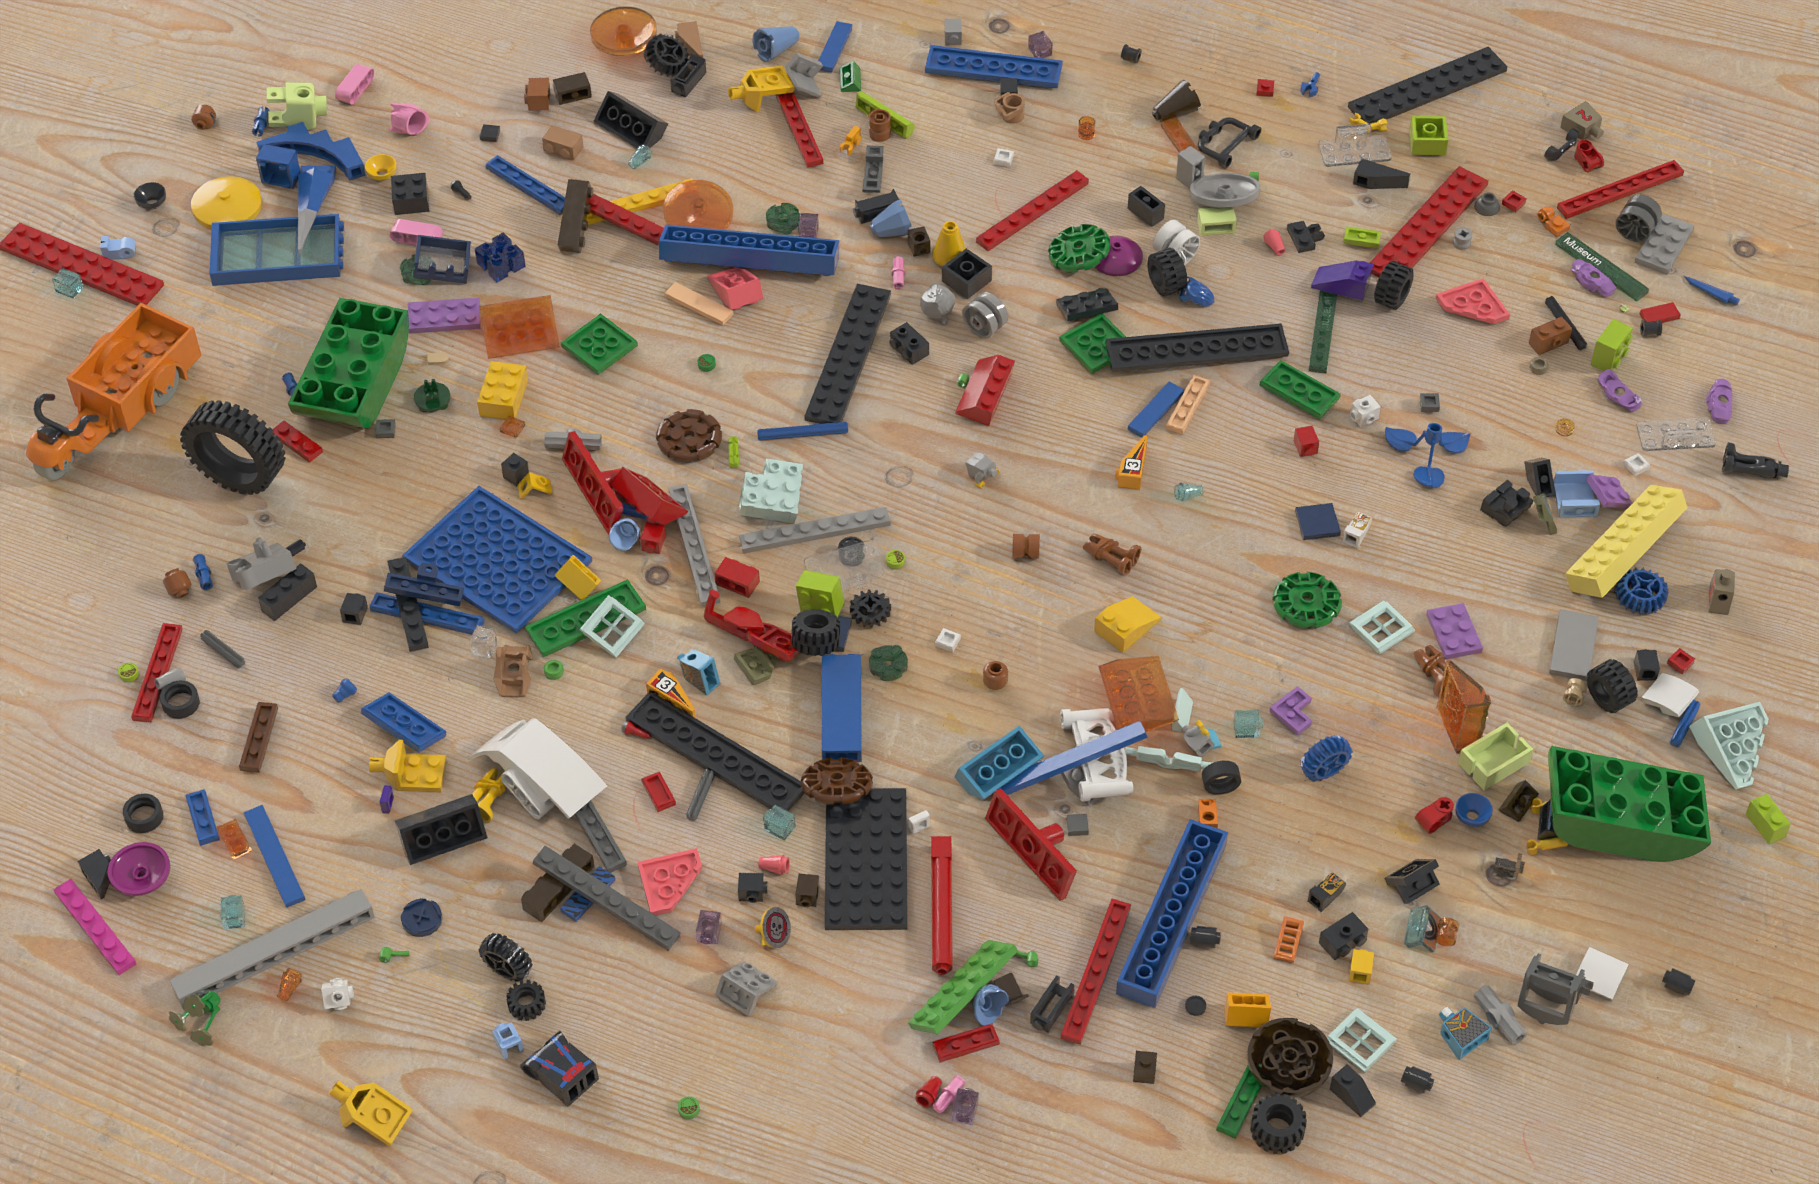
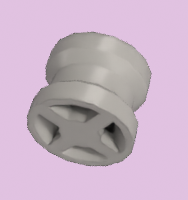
M1458 228L1455 231V238L1453 240L1454 247L1460 250L1468 249L1472 239L1471 230L1468 228Z

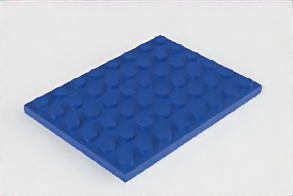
M481 486L475 488L402 555L416 569H419L421 563L437 565L438 574L436 582L464 587L462 599L516 634L566 587L555 577V574L572 555L579 559L586 567L592 562V556ZM425 569L426 572L432 571L431 569Z

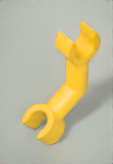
M1355 113V119L1349 118L1351 125H1358L1366 131L1377 129L1381 132L1387 131L1386 125L1388 123L1386 119H1380L1377 123L1368 124L1361 119L1358 113Z

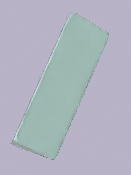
M1180 688L1178 691L1172 720V731L1182 732V728L1185 725H1189L1193 701L1183 688Z

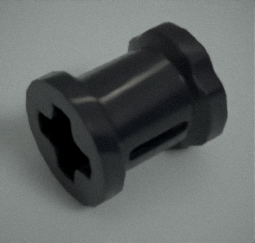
M1125 44L1121 52V59L1127 58L1133 60L1134 63H1138L1142 49H1134Z
M1642 320L1640 324L1641 336H1646L1647 334L1661 336V320L1656 322Z

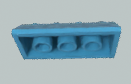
M1019 725L959 767L955 778L966 792L984 800L1045 755Z

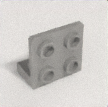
M796 52L785 65V69L788 72L789 78L794 83L795 89L799 92L803 91L812 97L820 98L822 96L813 79L823 67L822 63Z
M742 962L722 974L715 996L750 1016L754 1012L758 997L775 987L777 981L768 974L756 969L752 964Z

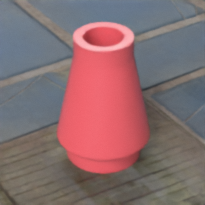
M1270 229L1264 234V242L1276 255H1282L1286 251L1279 231Z
M785 855L760 857L758 866L759 869L783 875L789 872L790 859L785 857Z

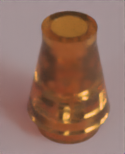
M287 968L286 972H283L277 994L279 999L288 1001L302 982V974L299 971Z

